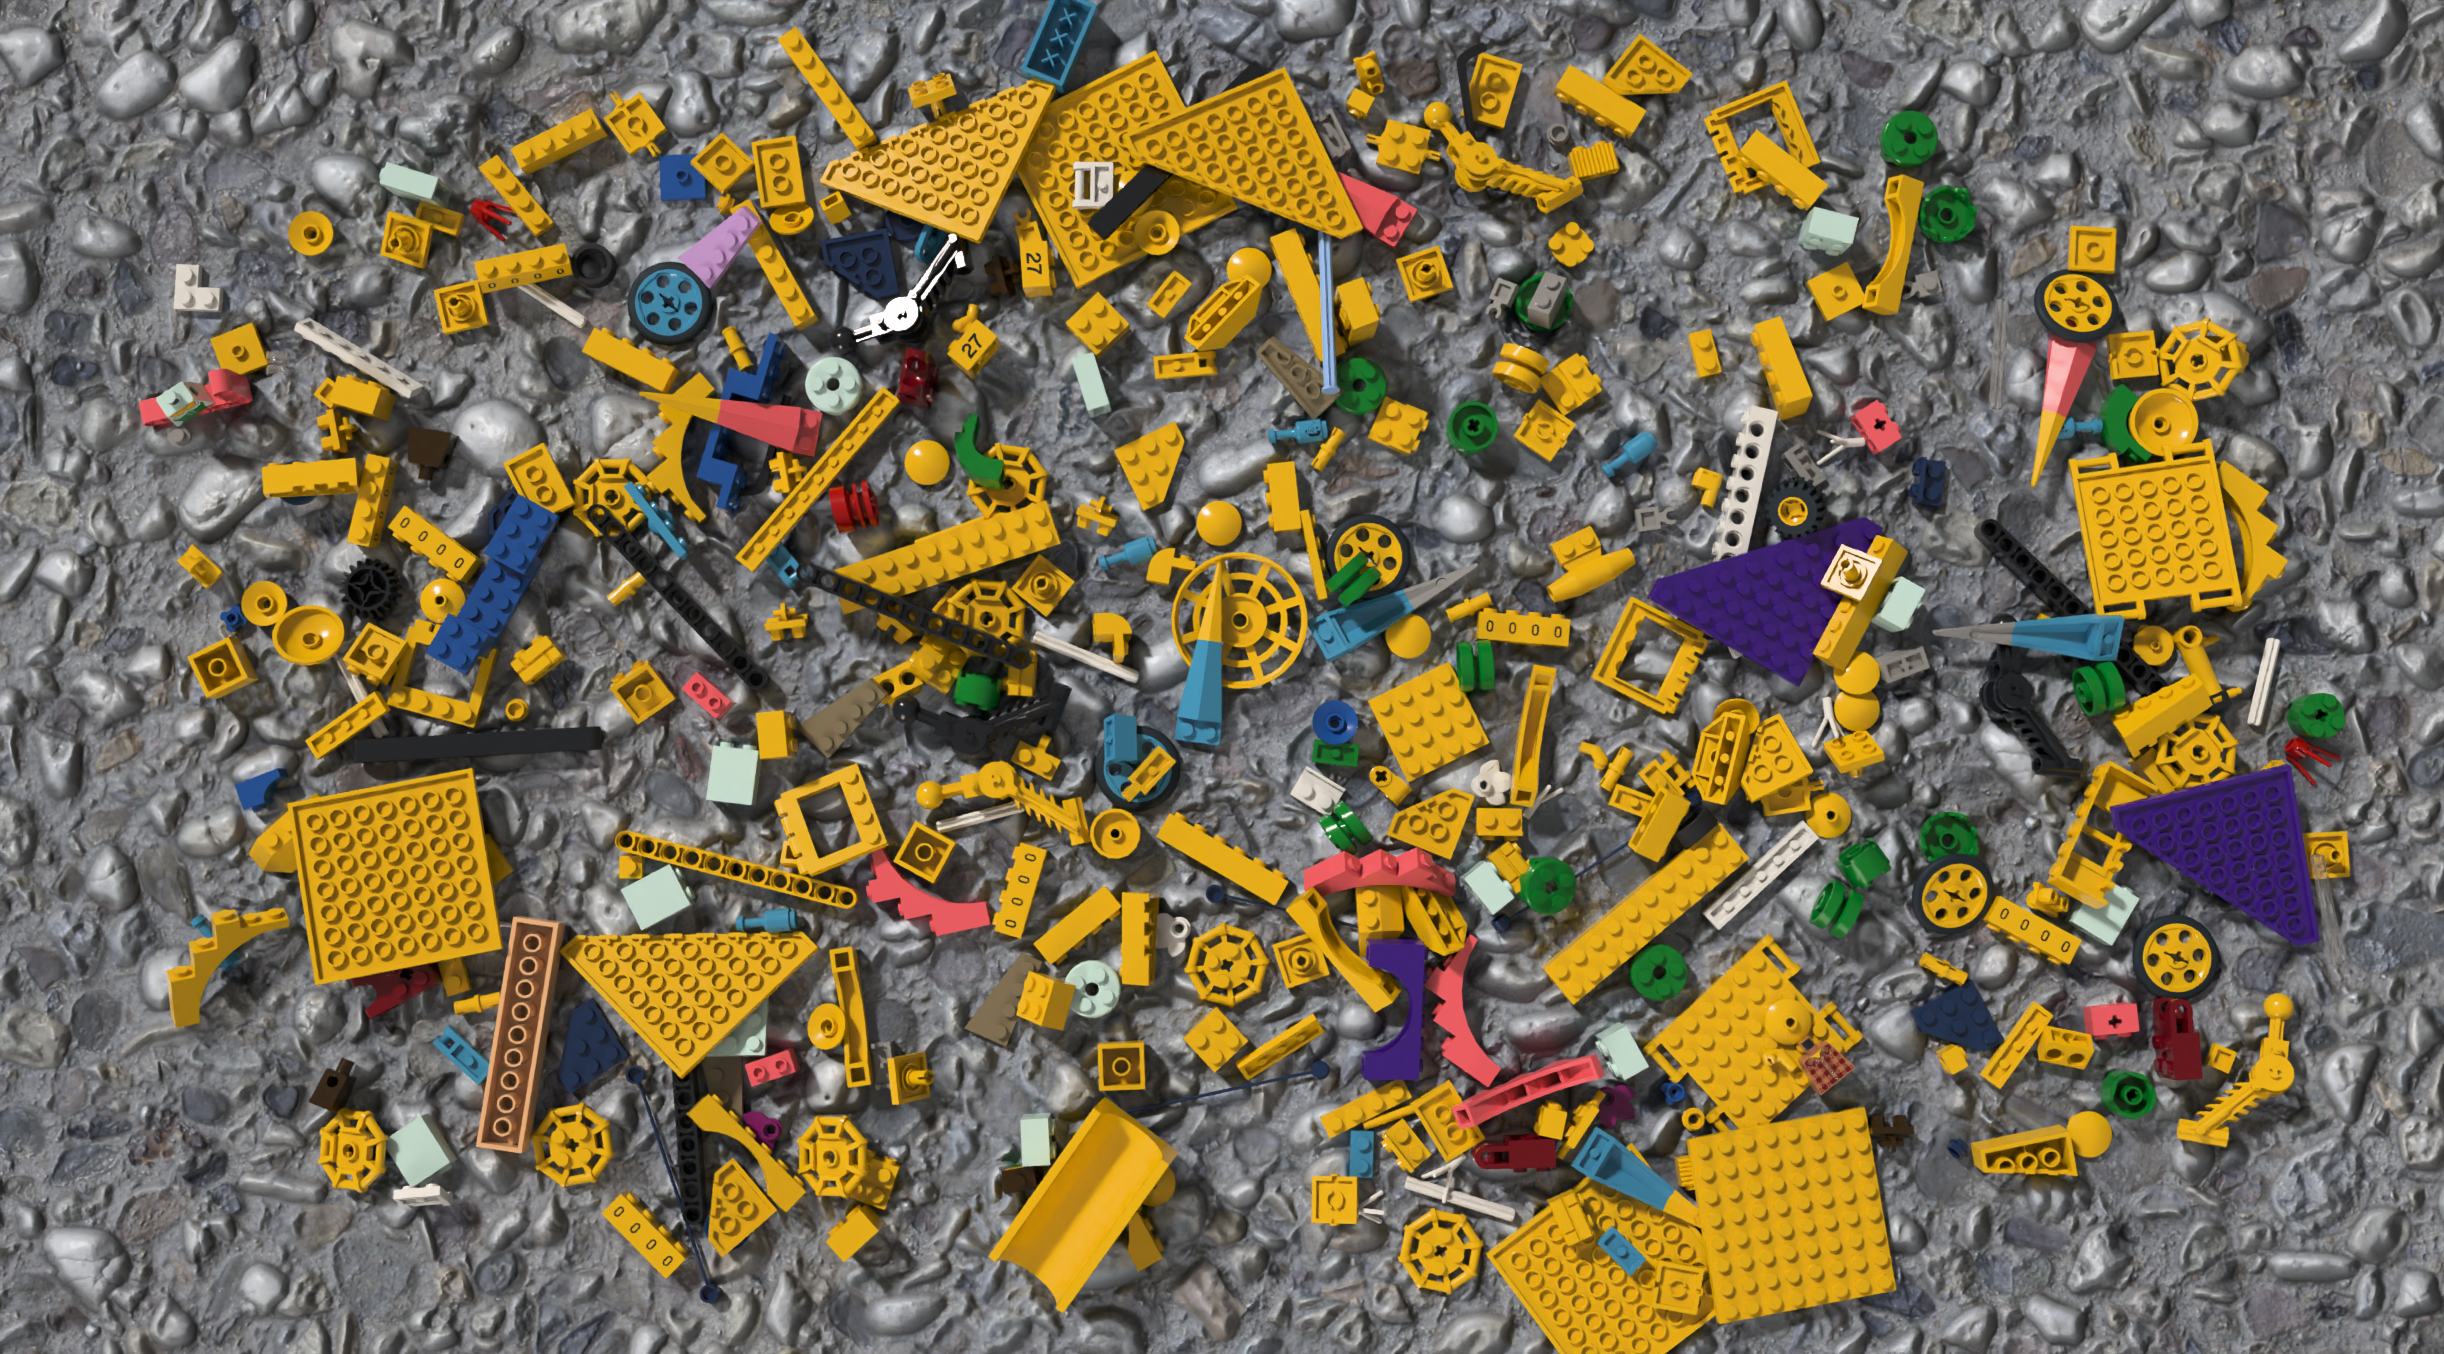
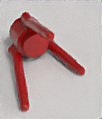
M479 198L476 199L471 206V215L477 217L476 222L484 225L491 233L504 242L505 238L487 221L495 218L507 225H511L512 222L496 214L495 209L515 213L510 207L493 203L490 200L485 202Z
M2293 737L2284 748V752L2287 753L2285 758L2291 761L2304 777L2315 786L2317 784L2296 759L2303 760L2308 755L2318 762L2332 767L2330 762L2311 752L2310 749L2336 760H2340L2341 757L2310 744L2301 738Z

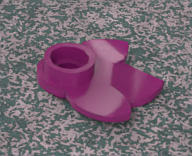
M1619 1085L1615 1088L1609 1086L1599 1088L1603 1093L1610 1095L1608 1101L1602 1100L1599 1104L1598 1117L1603 1125L1613 1129L1617 1118L1622 1120L1635 1118L1634 1109L1629 1102L1636 1094L1634 1090L1625 1085Z
M751 1111L744 1114L743 1119L756 1135L754 1140L759 1145L764 1143L772 1151L775 1140L780 1138L783 1133L782 1123L776 1118H767L764 1113L759 1111ZM769 1125H773L775 1127V1133H770L768 1131Z

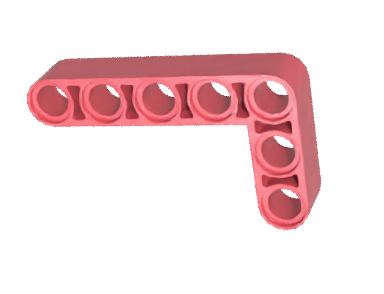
M217 369L208 372L210 384L203 386L214 403L197 415L253 401L248 378L229 369ZM157 397L138 403L144 426H156L172 422L157 403Z

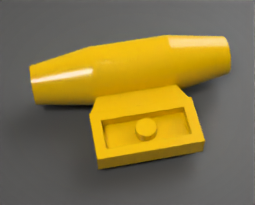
M1590 525L1550 545V549L1559 566L1568 572L1547 586V591L1554 603L1581 596L1614 580L1635 565L1634 555L1629 548L1601 555V544Z

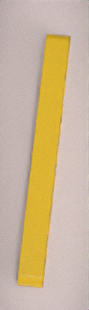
M622 831L615 838L616 847L624 852L828 905L849 909L855 907L860 901L859 892L848 886L805 875L801 876L794 872L635 831ZM626 835L632 837L633 842L630 847L624 845L623 841ZM649 840L655 845L651 853L647 852L645 848ZM671 846L675 847L677 851L673 859L667 854V850ZM692 852H696L699 856L696 864H692L689 860ZM715 857L721 862L718 870L713 869L711 866V861ZM736 863L741 864L743 867V872L740 876L735 875L733 872V867ZM758 869H762L765 873V878L761 882L755 878V873ZM781 874L787 878V884L784 887H780L777 883V878ZM802 880L807 881L809 884V890L806 893L801 892L799 889V884ZM824 886H828L831 889V896L828 899L823 898L821 895V889ZM845 892H850L854 897L850 905L843 901Z

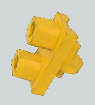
M1374 50L1363 57L1354 58L1353 61L1361 90L1366 94L1370 93L1372 96L1383 92V87L1385 86Z
M334 409L326 410L327 414L316 418L319 429L322 431L330 429L331 436L321 438L322 449L338 451L340 453L348 452L347 441L353 440L352 432L358 430L357 425L350 424L349 417L342 418L341 412H335Z
M778 452L776 453L777 457L769 460L771 471H780L781 479L774 480L773 482L774 491L790 494L801 482L802 474L807 472V467L800 466L799 459H794V453Z
M1101 496L1099 502L1091 499L1089 506L1081 503L1076 511L1078 527L1089 529L1092 520L1100 522L1097 533L1104 536L1110 534L1113 527L1118 523L1119 516L1111 514L1113 506L1105 504L1106 497Z
M194 544L177 560L180 565L207 589L216 583L224 573Z
M786 602L781 603L780 610H773V617L775 618H767L766 623H764L765 631H769L772 641L784 639L785 628L792 629L793 638L805 637L808 614L795 615L797 614L796 608L788 609Z
M888 604V609L892 613H897L899 604L895 608ZM911 613L909 614L911 620L914 621L916 617ZM880 614L876 623L877 626L885 631L891 625L895 626L898 630L893 638L900 644L905 643L920 631L918 628Z
M2033 882L2034 890L2026 898V903L2031 909H2039L2051 918H2058L2059 912L2068 911L2069 899L2067 897L2060 896L2055 889L2048 888L2040 882Z

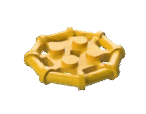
M2204 318V320L2182 326H2174L2172 328L2173 331L2159 350V357H2157L2162 380L2160 385L2163 388L2173 389L2182 393L2192 404L2194 401L2219 395L2224 396L2226 394L2225 391L2244 366L2241 363L2236 339L2238 337L2237 334L2212 322L2210 318ZM2200 330V337L2187 340L2185 334ZM2208 332H2212L2222 338V340L2218 343L2213 342L2207 338ZM2179 340L2181 344L2174 355L2169 354L2176 341ZM2227 345L2231 362L2224 361V354L2221 349ZM2202 355L2203 365L2195 367L2194 356L2199 357ZM2167 360H2173V363H2175L2176 369L2172 375H2170ZM2223 367L2229 368L2219 383L2215 379ZM2181 378L2190 383L2188 390L2175 381ZM2210 382L2213 387L2197 391L2198 384Z
M998 442L984 453L983 456L988 458L997 456L999 460H1004L1006 468L1004 481L1009 477L1014 485L1009 487L1008 490L1003 485L1001 490L978 487L977 483L969 479L968 491H966L967 497L971 498L983 514L984 519L987 520L1006 514L995 512L998 505L1011 507L1012 512L1017 510L1016 505L1022 503L1026 498L1031 501L1027 506L1044 501L1049 472L1043 468L1031 452L1030 447L1002 445ZM1003 454L1019 456L1018 461L1004 460ZM1025 460L1028 461L1036 473L1030 475L1022 466ZM1031 480H1038L1035 496L1029 493ZM986 492L993 501L989 507L980 497V494Z
M628 457L625 459L596 458L594 463L577 480L574 479L573 481L576 504L572 512L596 537L603 535L587 518V510L593 504H601L610 509L631 532L647 518L624 488L630 482L625 478L629 471L639 481L635 484L638 485L640 483L648 492L646 497L651 502V490L646 485L649 482L646 475ZM605 468H620L618 474H606ZM598 472L600 475L597 478L598 480L595 483H592L591 485L587 484V482ZM584 489L589 490L588 504L585 505ZM611 491H615V494L618 495V499L614 503L607 499V495H611ZM599 509L596 511L600 517L598 521L604 517L603 509ZM633 509L640 511L629 523L626 522L625 517L630 515ZM613 526L610 530V535H619V526Z
M975 577L971 578L970 582L947 600L948 617L956 619L958 608L964 610L963 623L998 637L1008 632L1012 636L1007 640L1015 644L1025 637L1024 618L1025 608L1027 607L1026 603H1023L1006 584L1007 581L1005 580L993 581L975 579ZM980 589L996 590L994 596L981 595ZM973 591L976 597L969 604H963L961 601ZM1002 594L1013 604L1012 607L1007 608L999 598ZM984 612H988V615L992 617V621H989L988 625H984V622L980 620V616H984ZM1016 612L1015 629L1009 627L1010 613ZM955 626L952 629V635L957 639L962 638L958 631L963 629ZM975 635L973 643L977 646L978 641H985V639L981 635ZM958 645L968 658L970 656L987 657ZM995 645V653L1003 656L1007 651L1005 645Z
M2199 714L2189 722L2182 721L2177 729L2184 724L2187 730L2180 736L2175 735L2173 732L2171 734L2166 732L2159 737L2157 758L2154 762L2155 765L2161 768L2176 790L2227 779L2236 773L2234 769L2239 741L2232 736L2217 714ZM2194 722L2207 724L2206 730L2195 728ZM2215 729L2225 742L2221 743L2214 735ZM2168 740L2174 742V745L2171 748L2172 756L2167 757ZM2194 747L2202 749L2200 758L2193 755ZM2223 748H2227L2225 763L2220 758ZM2175 762L2182 773L2178 776L2169 763ZM2218 768L2221 772L2210 779L2208 774ZM2189 775L2200 776L2201 783L2187 781Z
M1222 922L1219 926L1203 935L1193 938L1192 949L1184 971L1188 974L1196 988L1199 999L1229 1006L1231 1009L1251 996L1261 993L1262 983L1268 963H1270V958H1267L1253 930L1250 932ZM1227 934L1242 938V943L1238 945L1228 942ZM1221 935V943L1212 948L1205 944ZM1248 944H1250L1257 959L1250 960L1244 949ZM1200 950L1206 951L1204 965H1196ZM1224 959L1228 962L1232 960L1234 963L1231 966L1232 970L1229 972L1226 969H1221ZM1251 965H1258L1254 981H1251L1247 978ZM1204 971L1210 983L1206 987L1197 972ZM1245 982L1249 988L1234 995L1232 989ZM1214 986L1227 989V996L1210 991Z
M580 1102L578 1105L556 1109L550 1108L544 1120L530 1137L533 1141L536 1170H540L560 1184L561 1188L587 1182L595 1183L598 1181V1176L610 1159L615 1157L616 1153L613 1150L609 1126L611 1124L610 1121L602 1118L583 1102ZM576 1114V1121L564 1123L563 1116ZM584 1116L597 1126L594 1129L586 1126L583 1122ZM554 1121L558 1126L556 1130L553 1131L551 1136L544 1135ZM600 1131L602 1136L603 1148L598 1147L596 1133ZM570 1139H574V1142L579 1143L575 1151L568 1147ZM542 1142L549 1143L551 1157L545 1159ZM597 1153L601 1155V1158L593 1168L589 1163ZM555 1161L558 1166L565 1168L563 1174L548 1164ZM584 1168L585 1174L571 1176V1169Z
M346 1107L338 1110L337 1115L325 1127H322L319 1132L321 1135L320 1159L317 1160L318 1165H322L333 1182L332 1186L337 1190L343 1188L356 1190L359 1193L366 1192L368 1186L381 1173H385L387 1169L385 1166L386 1141L389 1140L388 1135H384L373 1118L374 1114L369 1110L362 1112L349 1110ZM350 1119L358 1120L356 1127L350 1125ZM340 1125V1132L336 1134L334 1130ZM366 1127L369 1128V1130L371 1131V1133H370V1132H366V1130H365ZM373 1145H376L375 1160H373ZM349 1147H353V1155L352 1152L349 1151ZM336 1162L338 1168L335 1169L332 1163ZM365 1169H371V1171L365 1177H363L362 1172ZM346 1175H352L353 1180H347Z
M818 1115L805 1133L798 1137L799 1169L797 1171L814 1189L816 1196L820 1198L823 1196H842L843 1198H848L860 1181L868 1176L867 1144L869 1142L850 1122V1117L846 1115L842 1117ZM837 1126L835 1133H828L826 1127ZM845 1130L855 1141L854 1143H852V1141L848 1137L844 1136ZM818 1132L819 1136L817 1138L819 1139L813 1143L811 1139ZM857 1148L858 1165L854 1164V1149ZM808 1149H809V1162H810V1164H808ZM832 1152L835 1155V1160L833 1163L832 1159L828 1158V1154H831ZM811 1170L817 1171V1172L819 1173V1175H818V1177L820 1178L819 1181H818V1179L813 1175V1173L811 1172ZM851 1172L855 1173L846 1183L844 1177ZM828 1181H836L837 1187H828Z
M1430 1208L1429 1212L1411 1224L1405 1225L1398 1261L1403 1264L1415 1282V1287L1418 1289L1426 1288L1441 1291L1448 1295L1452 1294L1453 1290L1472 1277L1476 1278L1481 1247L1484 1244L1483 1240L1479 1239L1467 1221L1466 1215ZM1438 1220L1454 1223L1452 1229L1438 1226ZM1429 1222H1432L1433 1227L1425 1233L1421 1234L1417 1231ZM1462 1228L1470 1241L1463 1243L1456 1232ZM1413 1237L1419 1239L1416 1252H1410ZM1436 1246L1447 1247L1444 1256H1436L1434 1254L1437 1251ZM1465 1249H1472L1469 1265L1462 1262ZM1419 1259L1425 1268L1421 1274L1412 1263V1260ZM1460 1267L1464 1272L1450 1281L1448 1274ZM1429 1273L1442 1275L1443 1282L1429 1280L1427 1277Z

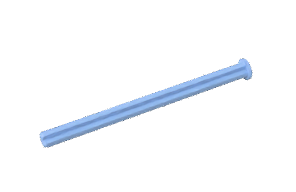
M1318 230L1324 387L1321 389V392L1324 394H1336L1340 391V388L1337 386L1332 239L1331 235Z

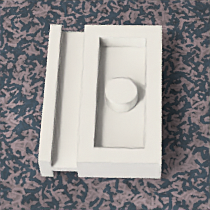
M1306 766L1290 795L1324 815H1331L1333 807L1337 805L1346 789Z

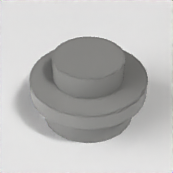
M1556 123L1548 128L1546 137L1550 144L1562 146L1569 138V131L1565 125Z
M175 425L168 432V440L175 447L182 448L191 442L192 434L186 426L180 425L178 427Z

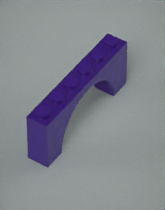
M1366 939V963L1369 967L1384 969L1394 974L1403 982L1408 994L1409 1011L1403 1028L1393 1040L1377 1049L1362 1051L1361 1074L1364 1080H1419V1073L1423 1072V1059H1420V1050H1424V1037L1421 1036V1028L1425 1027V1014H1422V1005H1426V992L1423 991V983L1427 982V969H1424V960H1428V947L1425 946L1421 939Z

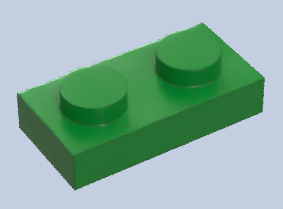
M1314 739L1312 762L1357 768L1360 745L1350 743L1331 745L1322 740Z

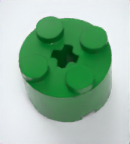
M959 670L953 698L956 699V704L969 706L974 703L978 704V709L987 711L998 707L1003 679L1000 678L995 682L996 677L976 672L964 675L965 671Z
M2314 693L2299 696L2292 702L2290 711L2287 714V721L2291 730L2305 739H2324L2334 736L2345 726V714L2341 703L2334 695Z
M1866 838L1865 841L1867 843L1863 845L1859 842L1855 843L1838 857L1840 862L1835 861V865L1851 887L1860 886L1861 889H1865L1873 883L1875 877L1884 875L1891 870L1890 860L1874 838Z
M2117 1070L2108 1073L2100 1090L2101 1103L2112 1113L2129 1119L2141 1118L2146 1113L2148 1114L2156 1103V1091L2151 1081L2143 1074L2129 1070Z

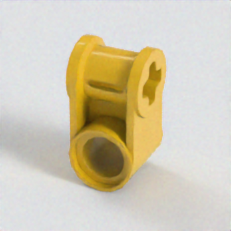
M1376 766L1369 773L1372 784L1381 790L1396 806L1412 791V788L1384 766ZM1377 771L1385 772L1383 775L1385 778L1384 781H1376L1377 775L1375 773Z

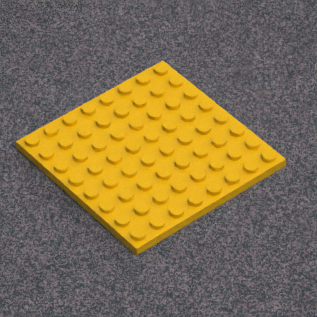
M1156 50L1049 103L1016 171L1077 289L1148 254L1138 246L1135 239L1136 223L1145 213L1152 210H1162L1171 214L1179 225L1180 238L1237 209L1232 196L1175 174L1154 193L1153 201L1146 211L1138 215H1131L1105 241L1087 225L1100 209L1077 210L1072 208V201L1075 200L1074 162H1113L1114 178L1125 171L1139 172L1147 163L1131 157L1122 138L1123 134L1186 108ZM1091 171L1084 172V200H1090ZM1159 231L1153 234L1155 238H1160L1162 235Z
M473 768L287 803L315 985L504 949L475 770Z
M1856 1107L1686 1139L1717 1323L1724 1324L1896 1291L1865 1107Z
M1633 1143L1626 1146L1629 1151L1651 1169ZM1588 1176L1571 1189L1575 1194L1580 1193L1585 1203L1582 1209L1585 1216L1589 1214L1595 1227L1591 1229L1594 1234L1593 1236L1568 1246L1548 1205L1485 1253L1560 1354H1665L1716 1315L1703 1237L1696 1227L1691 1223L1597 1182ZM1611 1225L1646 1258L1631 1276L1596 1243ZM1657 1259L1704 1268L1701 1286L1704 1291L1703 1296L1699 1298L1697 1315L1654 1308L1649 1305L1652 1292L1651 1285L1653 1284L1652 1278H1654Z

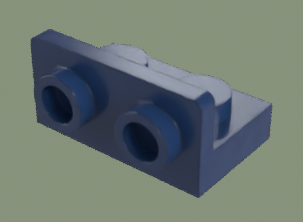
M1920 457L1913 463L1912 475L1915 476L1914 484L1911 485L1909 496L1912 498L1911 504L1931 507L1941 506L1946 462Z

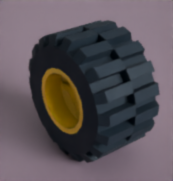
M1795 477L1789 478L1788 481L1784 480L1768 496V502L1765 504V509L1768 511L1765 516L1766 519H1771L1768 524L1770 527L1775 526L1777 528L1775 532L1778 534L1782 531L1784 532L1783 536L1787 538L1790 535L1793 538H1798L1800 535L1805 537L1810 532L1812 533L1823 521L1827 513L1825 509L1828 506L1827 501H1824L1826 495L1824 492H1819L1821 489L1819 485L1816 487L1812 485L1814 481L1811 479L1805 482V477H1799L1797 480Z

